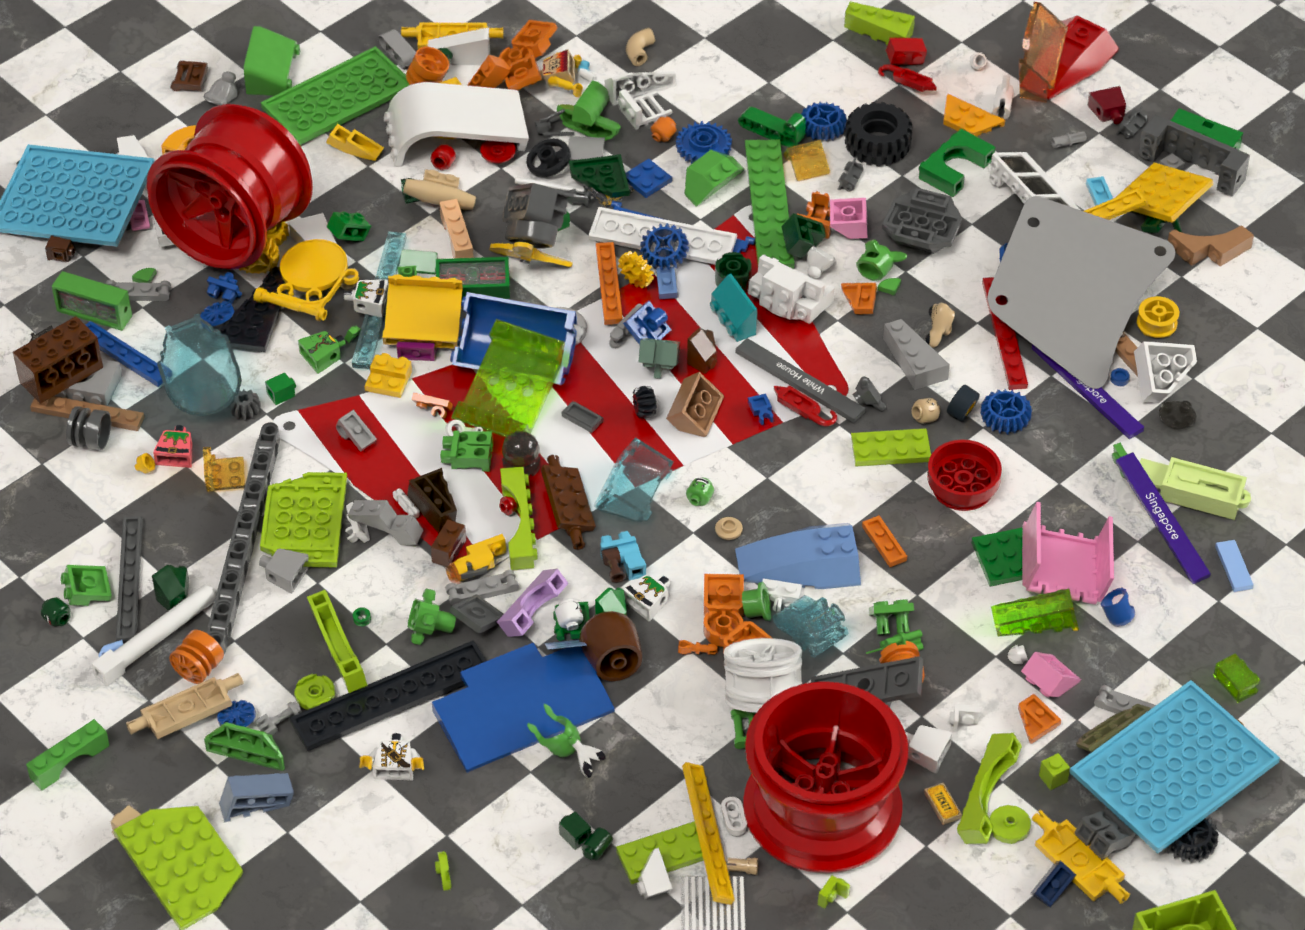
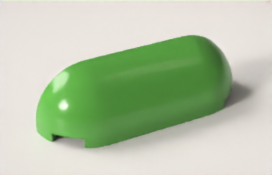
M557 105V111L565 109V112L560 114V118L563 121L562 124L587 136L610 140L620 130L618 123L600 115L592 126L572 121L574 105Z

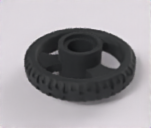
M550 138L542 140L529 151L526 164L533 175L543 178L550 177L565 169L570 160L571 152L568 145L560 139ZM552 146L560 147L561 149L555 152ZM536 155L541 162L538 167L533 165Z

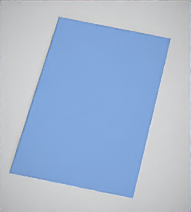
M579 640L545 643L547 649L586 645L584 642H579Z

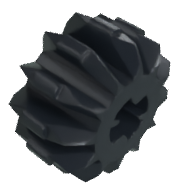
M640 386L633 390L634 409L639 418H648L656 414V395L651 386Z

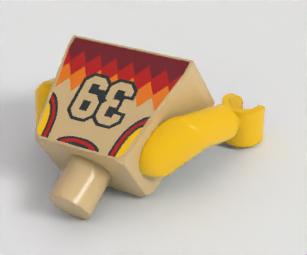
M568 49L555 53L543 60V69L539 70L541 79L545 80L549 87H561L568 91L571 89L575 97H581L582 84L576 83L572 85V83H575V68L581 65L582 57L580 55L572 57Z

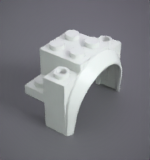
M762 255L759 258L758 272L749 280L748 294L758 298L760 301L759 305L778 316L789 320L800 319L810 324L833 303L835 287L829 285L825 289V284L780 263L775 258L771 259Z

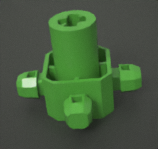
M426 588L422 595L423 600L415 598L408 619V628L414 631L411 636V642L414 644H422L425 637L424 633L431 635L434 630L451 633L454 629L456 617L449 612L439 610V605L432 602L435 600V590Z

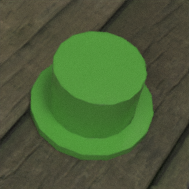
M759 582L757 589L742 592V604L746 617L763 616L765 621H769L771 619V603L765 583Z

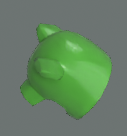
M870 240L865 243L866 251L856 262V266L862 276L872 281H878L886 276L893 267L894 262L905 260L907 254L899 251H890L886 246L879 245L876 240Z

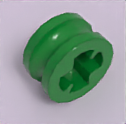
M364 607L357 608L353 612L354 623L360 627L367 626L371 622L370 611Z

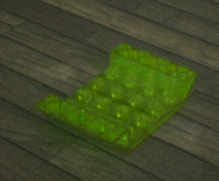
M496 319L489 333L491 343L464 402L458 401L451 418L522 442L532 432L560 370L565 342ZM497 377L499 381L497 384L492 385L489 383L490 379ZM510 383L516 384L513 390H507L506 387ZM526 389L533 390L530 396H524L523 393Z

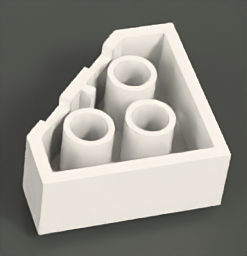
M1144 341L1134 351L1142 402L1160 403L1197 363L1194 345Z

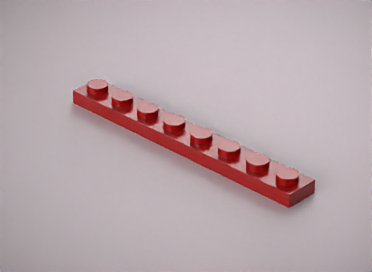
M994 277L983 278L982 285L1008 389H1027L1028 382L1015 331L991 311L988 304V293ZM997 296V304H1007L1006 296Z

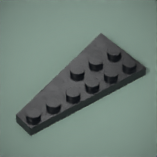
M274 266L262 280L263 283L260 287L266 289L269 293L278 294L277 288L281 284H285L281 276L280 267ZM254 290L249 300L246 299L236 310L230 322L220 329L218 336H214L211 339V345L266 352L281 306L269 302L259 303L254 301Z

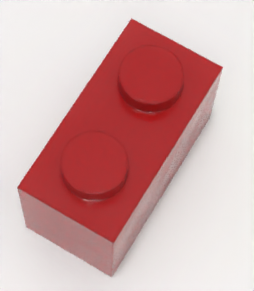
M890 38L886 52L890 64L923 65L927 50L922 38Z

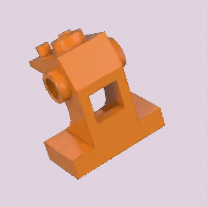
M812 192L811 202H808L806 212L809 213L807 216H801L823 223L825 238L829 239L831 227L830 221L827 219L830 217V196L827 193Z

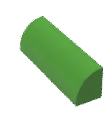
M591 81L574 105L572 121L588 126L594 124L609 102V93L604 85L597 81Z

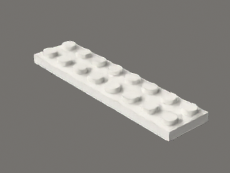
M598 207L588 235L589 240L604 243L614 242V245L640 250V243L643 241L642 237L643 235L647 236V230L653 231V226L659 228V224H662L665 227L668 223L670 228L673 225L677 229L681 228L682 232L687 236L689 252H686L687 257L685 259L715 264L716 260L722 258L723 254L733 252L737 239V234L603 207ZM676 241V242L674 243V244H675V246L673 247V250H674V251H676L677 248H678V245H679L678 241ZM653 243L652 246H651V250H650L651 252H654V251H655V250H654V248L656 247V244H655V243Z

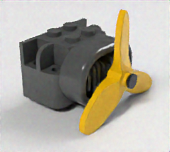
M536 183L509 187L502 220L508 223L505 239L514 244L493 243L490 244L489 250L497 254L520 258L519 262L524 264H530L531 260H538L572 267L573 262L548 255L537 249L551 248L555 245L558 229L562 227L563 216L567 213V198H573V194Z

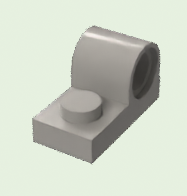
M354 410L340 418L336 424V429L341 437L344 439L350 438L360 452L377 440Z

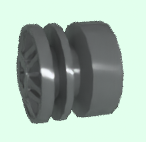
M75 406L67 422V443L72 446L84 447L86 445L89 449L103 450L110 436V413L97 409L91 412L90 408Z

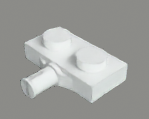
M763 579L762 582L767 587L769 598L771 601H774V611L777 608V612H779L782 603L799 604L802 584Z

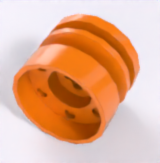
M421 47L416 51L407 69L406 80L410 85L422 82L440 83L448 71L449 60L444 53L436 48Z
M195 629L170 654L169 660L174 670L189 682L200 684L209 676L212 669L216 668L222 661L224 652L220 644L213 637L201 630Z

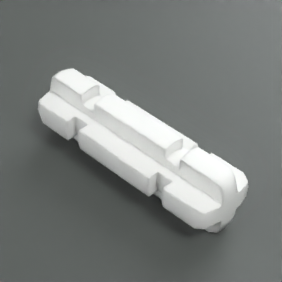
M400 488L394 490L393 498L408 515H414L415 518L419 517V509L414 506V503L407 495H404L403 490Z

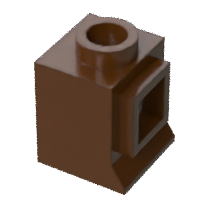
M51 236L45 247L48 261L59 260L69 262L71 257L75 255V247L70 239Z

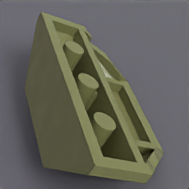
M1136 704L1131 709L1123 710L1083 734L1076 743L1077 747L1093 752L1151 710V708Z

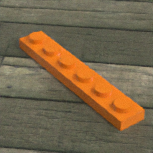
M614 242L596 243L604 325L618 324L623 317Z

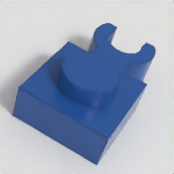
M766 393L749 397V407L754 416L759 415V423L763 425L764 418H768L770 422H773L772 406Z

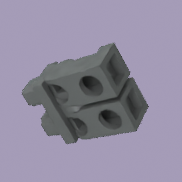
M1108 808L1105 811L1082 818L1074 832L1087 846L1090 845L1089 848L1102 860L1108 858L1109 854L1116 850L1127 848L1136 836V833Z

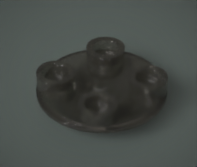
M1166 400L1159 409L1161 421L1171 428L1187 429L1196 422V413L1189 401Z

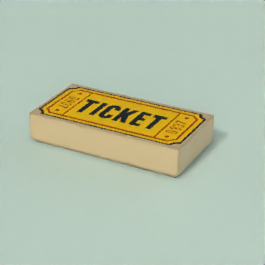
M944 783L924 790L926 798L942 825L961 819L962 813Z

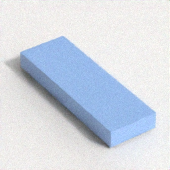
M1230 540L1216 543L1215 548L1233 592L1253 589V582L1236 541Z

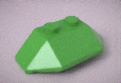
M710 150L687 167L684 195L697 207L745 169L733 156Z
M226 722L205 736L204 741L207 752L284 771L283 755L271 734Z

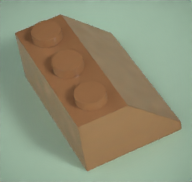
M700 372L684 378L666 419L679 431L706 437L724 395Z

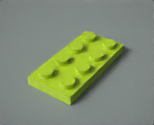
M926 428L851 433L855 467L929 462L931 456Z
M695 821L616 847V852L631 884L639 882L638 878L650 853L656 848H659L667 873L704 861Z

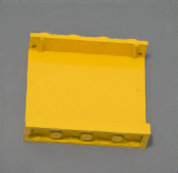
M399 274L388 276L389 285L385 328L382 336L383 344L397 345V342L435 343V348L455 349V346L458 347L463 289L462 280L456 278L440 279L438 277L422 278L420 276L403 277Z

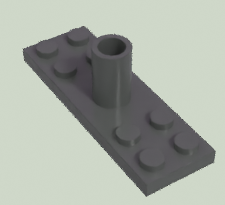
M918 656L811 677V682H837L852 685L873 694L890 707L892 701L921 696L924 660Z

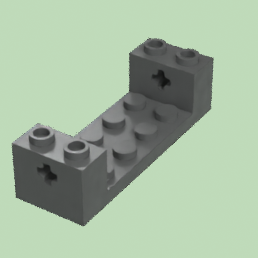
M1156 114L1142 130L1138 156L1154 163L1163 151L1170 154L1173 153L1179 158L1219 174L1217 190L1233 197L1246 179L1250 154Z

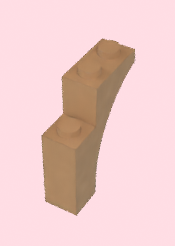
M1241 225L1232 231L1214 236H1194L1173 230L1169 233L1168 241L1174 246L1175 252L1191 266L1209 257L1221 267L1251 249L1254 235Z

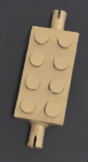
M239 673L223 680H216L213 677L141 709L142 716L126 722L127 728L132 735L148 727L157 739L232 706L231 699L227 693L229 690L243 685V679Z

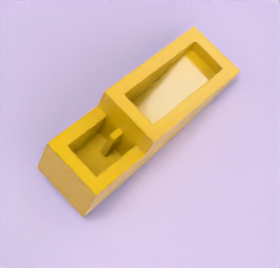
M339 124L335 126L326 141L327 144L347 154L374 161L384 149L383 146L354 129L350 132Z

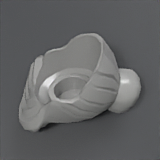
M229 71L224 72L222 78L216 80L210 90L204 93V99L209 103L223 105L236 98L238 94L234 83L236 75Z

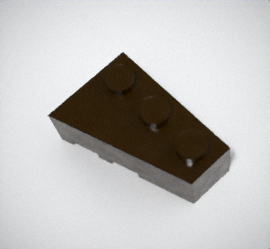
M442 468L409 480L407 494L409 499L438 533H440L447 520L456 522L457 509L452 495L447 488L448 484L444 479Z

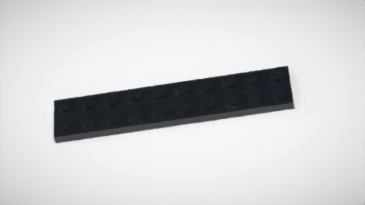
M473 640L370 683L368 686L290 717V723L308 752L465 685L460 677V672L487 660Z

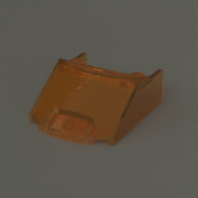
M1040 2L1033 3V9H1031L1022 44V49L1025 51L1024 59H1019L1020 98L1047 103L1048 89L1054 88L1068 27Z

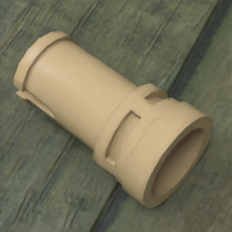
M728 857L727 863L736 864V866L727 865L728 871H739L757 875L758 858L738 859Z

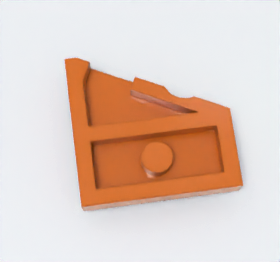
M1035 694L1029 696L1018 705V710L1031 744L1061 725V719Z

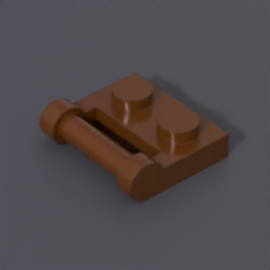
M179 61L175 79L170 86L173 91H179L180 89L201 91L208 70V64L205 62ZM188 70L185 81H181L184 71Z

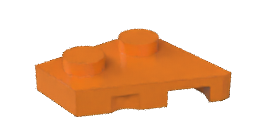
M841 283L842 291L854 314H873L877 291L876 283Z

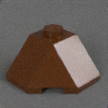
M698 328L687 341V364L706 374L717 363V350L713 331Z

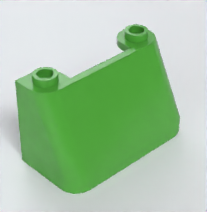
M254 26L244 63L246 94L275 96L291 88L292 79H289L292 59L300 54V45H297L295 40L261 26Z

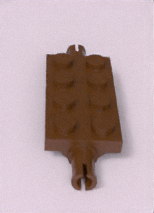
M550 455L547 457L549 465H543L541 473L557 527L565 529L568 536H570L573 549L581 550L585 547L582 533L585 531L593 532L596 526L578 468L562 467L559 456Z

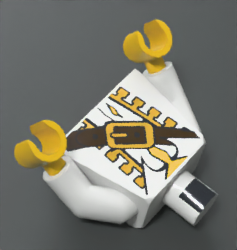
M393 733L391 740H382L379 747L375 748L369 756L364 755L360 757L359 768L367 767L368 770H371L373 766L374 779L413 780V771L415 769L424 770L423 758L419 756L415 749L410 748L409 741H403V735L400 733Z

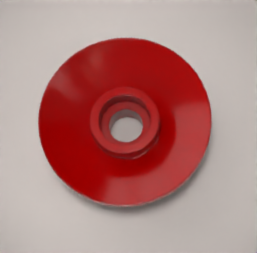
M486 140L482 144L480 152L482 157L489 162L503 163L513 158L516 149L513 142Z

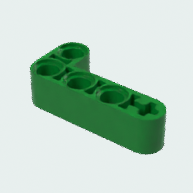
M748 107L738 118V123L742 128L770 140H780V144L788 148H795L805 137L806 120L800 113H794L785 121L755 107Z

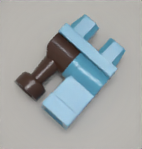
M628 531L618 534V540L612 541L609 535L601 537V558L604 565L611 568L609 576L612 582L619 583L626 578L624 569L619 568V563L624 564L629 581L646 575V563L642 559L635 536H631ZM640 569L639 573H632V570Z

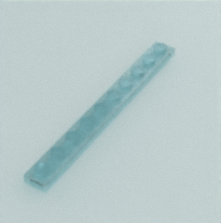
M388 231L375 280H388V276L397 274L401 252L406 242V233ZM387 302L382 318L365 314L352 359V368L370 369L385 319Z

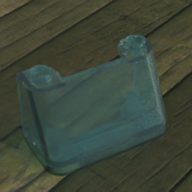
M635 437L615 462L594 503V507L600 511L634 521H647L652 513L649 504L660 482L663 479L667 480L673 470L670 468L674 461Z

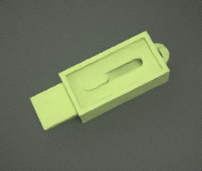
M1171 457L1169 465L1143 458L1140 460L1142 467L1155 487L1161 489L1160 495L1166 502L1235 520L1239 508H1246L1250 504L1251 494L1244 490L1247 477Z

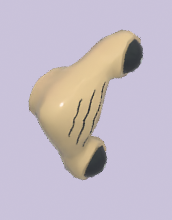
M936 303L928 311L932 319V329L926 335L925 341L932 348L939 345L942 335H949L951 333L955 311L945 303Z

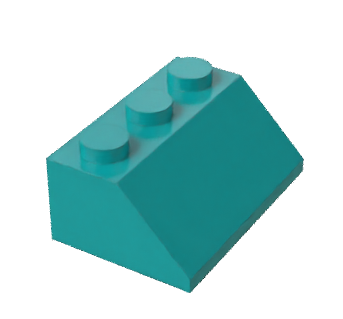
M729 274L711 293L710 308L713 312H716L720 323L726 326L728 334L733 336L735 341L738 342L756 335L757 308L733 275Z

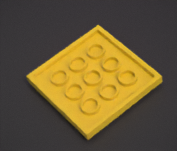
M1153 163L1116 197L1138 189L1147 200V203L1132 211L1172 223L1213 186V179L1159 163Z

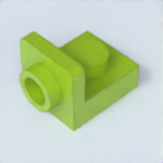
M831 875L819 892L817 905L825 909L829 902H834L837 894L847 899L850 885L845 880Z

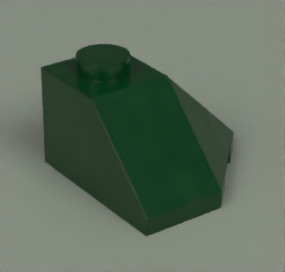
M166 565L152 575L156 601L168 611L188 597L189 576L185 566L177 568L173 565Z

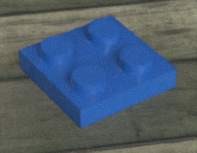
M650 159L645 160L625 173L628 185L645 198L672 182V176Z

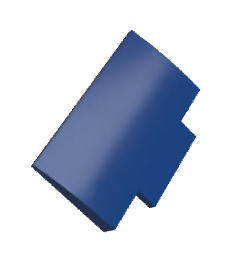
M534 642L461 671L460 677L467 688L432 702V712L466 772L539 743L534 733L528 729V723L535 725L544 738H551L565 732L563 724L554 721L546 714L544 704L549 705L555 715L566 717L576 727L615 712V708L606 690L584 655L581 646L566 647L542 657Z

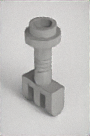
M289 702L286 710L271 719L267 714L261 716L255 721V724L259 727L260 731L271 735L277 733L278 730L275 725L291 715L294 716L302 712L297 702Z

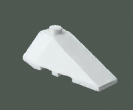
M675 71L626 73L606 79L605 88L609 93V100L614 106L618 104L619 91L624 89L634 99L655 90L659 92L675 87L676 73Z

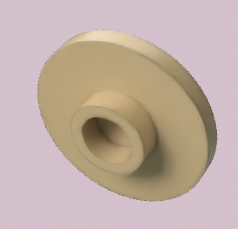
M733 517L722 518L715 526L716 534L725 540L738 538L743 530L741 522Z

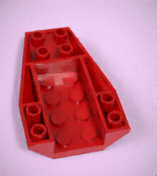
M1078 15L1061 21L1042 40L1020 86L1050 100L1101 70L1119 51V48L1107 29Z

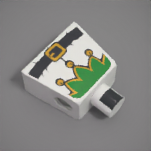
M359 280L356 290H345L344 300L353 301L356 312L382 318L388 296V280Z
M646 574L622 588L624 590L625 603L647 621L652 620L668 601L667 587L670 586L669 579L666 576H662L656 580L651 575Z

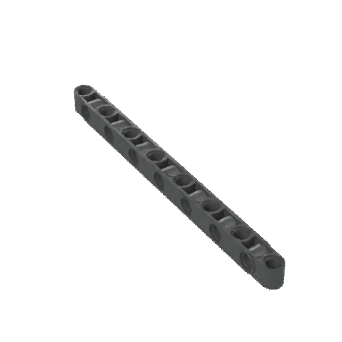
M273 422L262 425L256 442L208 624L207 634L220 644L224 654L231 637L267 497L268 486L271 482L280 443L277 424Z

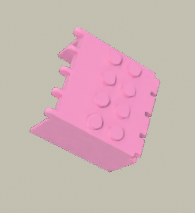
M1036 502L1027 522L1024 521L1022 527V586H1025L1026 591L1040 594L1043 590L1044 595L1060 597L1062 593L1064 599L1079 601L1080 597H1082V602L1096 605L1097 601L1102 602L1114 580L1113 517H1108L1099 536H1095L1093 540L1083 538V533L1080 532L1077 536L1064 534V529H1059V532L1046 530V526L1041 525V502Z

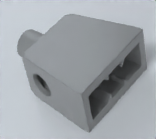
M277 549L272 558L262 555L259 566L265 568L266 579L269 582L292 594L309 569V567H302L306 561L308 562L309 557L305 553Z

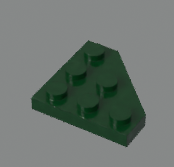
M621 154L568 161L572 179L611 198L630 196Z

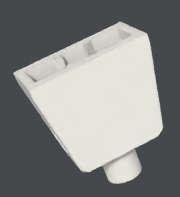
M923 725L918 727L915 735L905 732L909 746L908 758L936 773L951 745L952 732Z

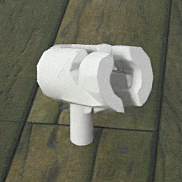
M1008 75L1003 76L1002 83L997 87L992 113L998 116L1001 103L1004 101L1005 112L1003 119H1007L1010 116L1014 93L1013 87L1009 84L1010 76Z

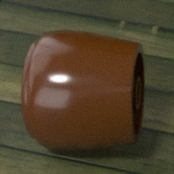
M615 611L599 613L589 619L581 629L579 642L586 644L581 646V649L596 674L603 680L620 681L633 675L641 666L643 657L640 639L635 624L625 614Z

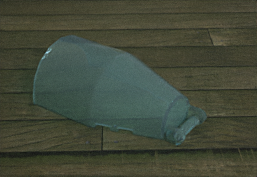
M199 313L195 314L193 318L176 325L166 326V334L163 341L164 349L160 352L161 360L158 361L157 366L165 391L176 408L187 414L205 416L218 413L228 407L239 394L242 382L240 368L228 336L222 335L218 329H213L212 325L203 320Z

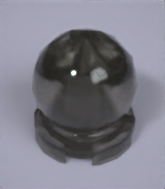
M515 431L504 439L502 446L503 468L524 467V474H528V476L531 474L534 476L539 471L541 465L540 447L534 435L527 431Z

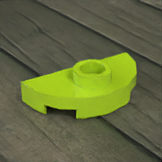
M445 851L437 852L438 861H435L436 874H441L443 891L451 890L447 854Z

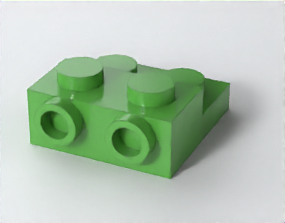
M67 565L64 573H61V584H65L63 595L64 599H68L69 605L89 606L90 600L110 601L112 595L105 566Z

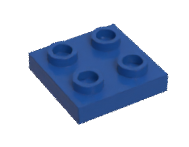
M650 301L645 302L623 323L639 345L640 340L643 338L661 340L671 331V328L666 323L668 320L666 312L661 308L655 309Z

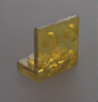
M821 140L789 147L783 153L785 160L790 159L798 182L830 173Z
M203 447L204 478L207 491L245 487L243 457L216 459V455L211 452V447Z

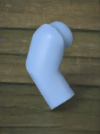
M123 640L104 645L98 656H102L110 649L114 652L124 644Z

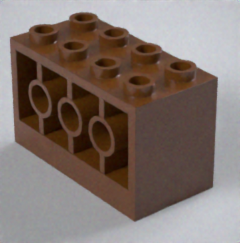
M77 316L13 351L19 383L40 404L103 368L98 338Z

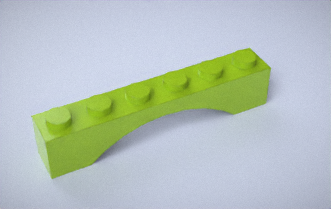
M524 467L500 469L503 496L514 498L517 504L516 510L520 516L518 530L508 543L511 570L534 568V560H538L537 548L532 546L536 545L535 533H531V530H534L533 518L529 519V515H532V504L527 502V500H531L530 489H526V486H529L528 474H524Z
M326 590L308 596L307 599L312 614L348 693L368 686L363 669L350 647Z
M1014 733L992 734L987 743L979 771L975 776V782L969 793L967 804L963 809L960 823L957 826V832L965 844L988 843L993 829L988 816L990 794L999 778L1008 768L1016 763L1022 747Z

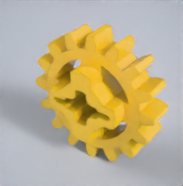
M628 251L618 260L620 263L618 267L622 269L620 273L625 275V279H629L630 284L634 283L635 287H647L654 279L652 276L654 272L650 270L652 266L647 264V260H643L642 255L638 256L636 252Z

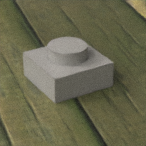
M1172 153L1160 160L1159 164L1181 170L1184 168L1185 162Z

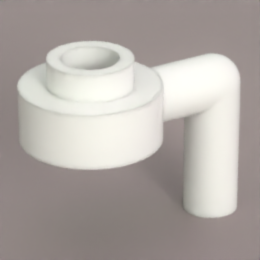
M452 420L445 427L447 436H453V426L460 433L464 431H483L482 427H465L464 423L460 420Z

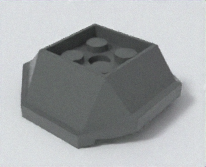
M916 187L910 190V193L901 195L893 200L882 223V229L898 245L935 254L945 247L952 246L962 223V216L954 205L951 196Z

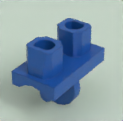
M227 272L225 276L220 275L219 279L210 276L207 279L209 284L207 294L209 297L216 299L219 293L223 292V301L232 304L235 298H241L243 293L239 291V287L236 285L237 280L233 279V273Z

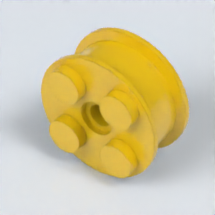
M1154 296L1141 302L1137 326L1144 335L1163 338L1171 336L1176 331L1180 312L1178 306L1172 300Z

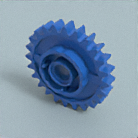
M703 121L700 124L694 122L693 126L688 124L687 128L683 127L682 131L678 132V136H676L677 153H680V157H685V161L691 160V164L710 150L729 155L732 138L727 133V129L722 130V125L716 127V123L710 125V121L706 124Z

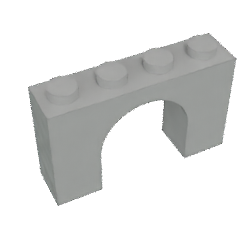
M102 359L103 368L98 370L91 379L82 383H76L55 396L108 406L122 376L120 362Z

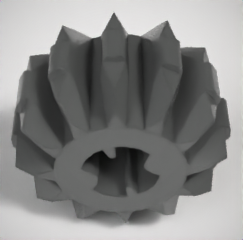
M243 389L241 392L236 390V393L231 394L230 400H228L230 413L237 419L241 417L244 420L247 417L253 418V415L258 414L261 406L257 393H253L252 390L245 391Z

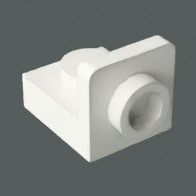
M955 704L954 712H950L949 724H953V732H957L958 723L978 725L980 706Z

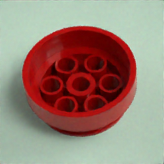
M954 440L942 444L931 454L928 462L927 480L934 496L940 503L954 510L970 511L984 506L997 492L1001 481L1002 466L996 453L986 445L972 440Z

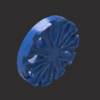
M226 301L213 303V306H208L204 309V312L200 314V319L205 326H217L228 321L233 316L234 308L231 303Z
M239 700V702L232 701V706L218 712V723L220 726L227 722L247 727L255 719L256 711L250 702L248 703L245 700Z

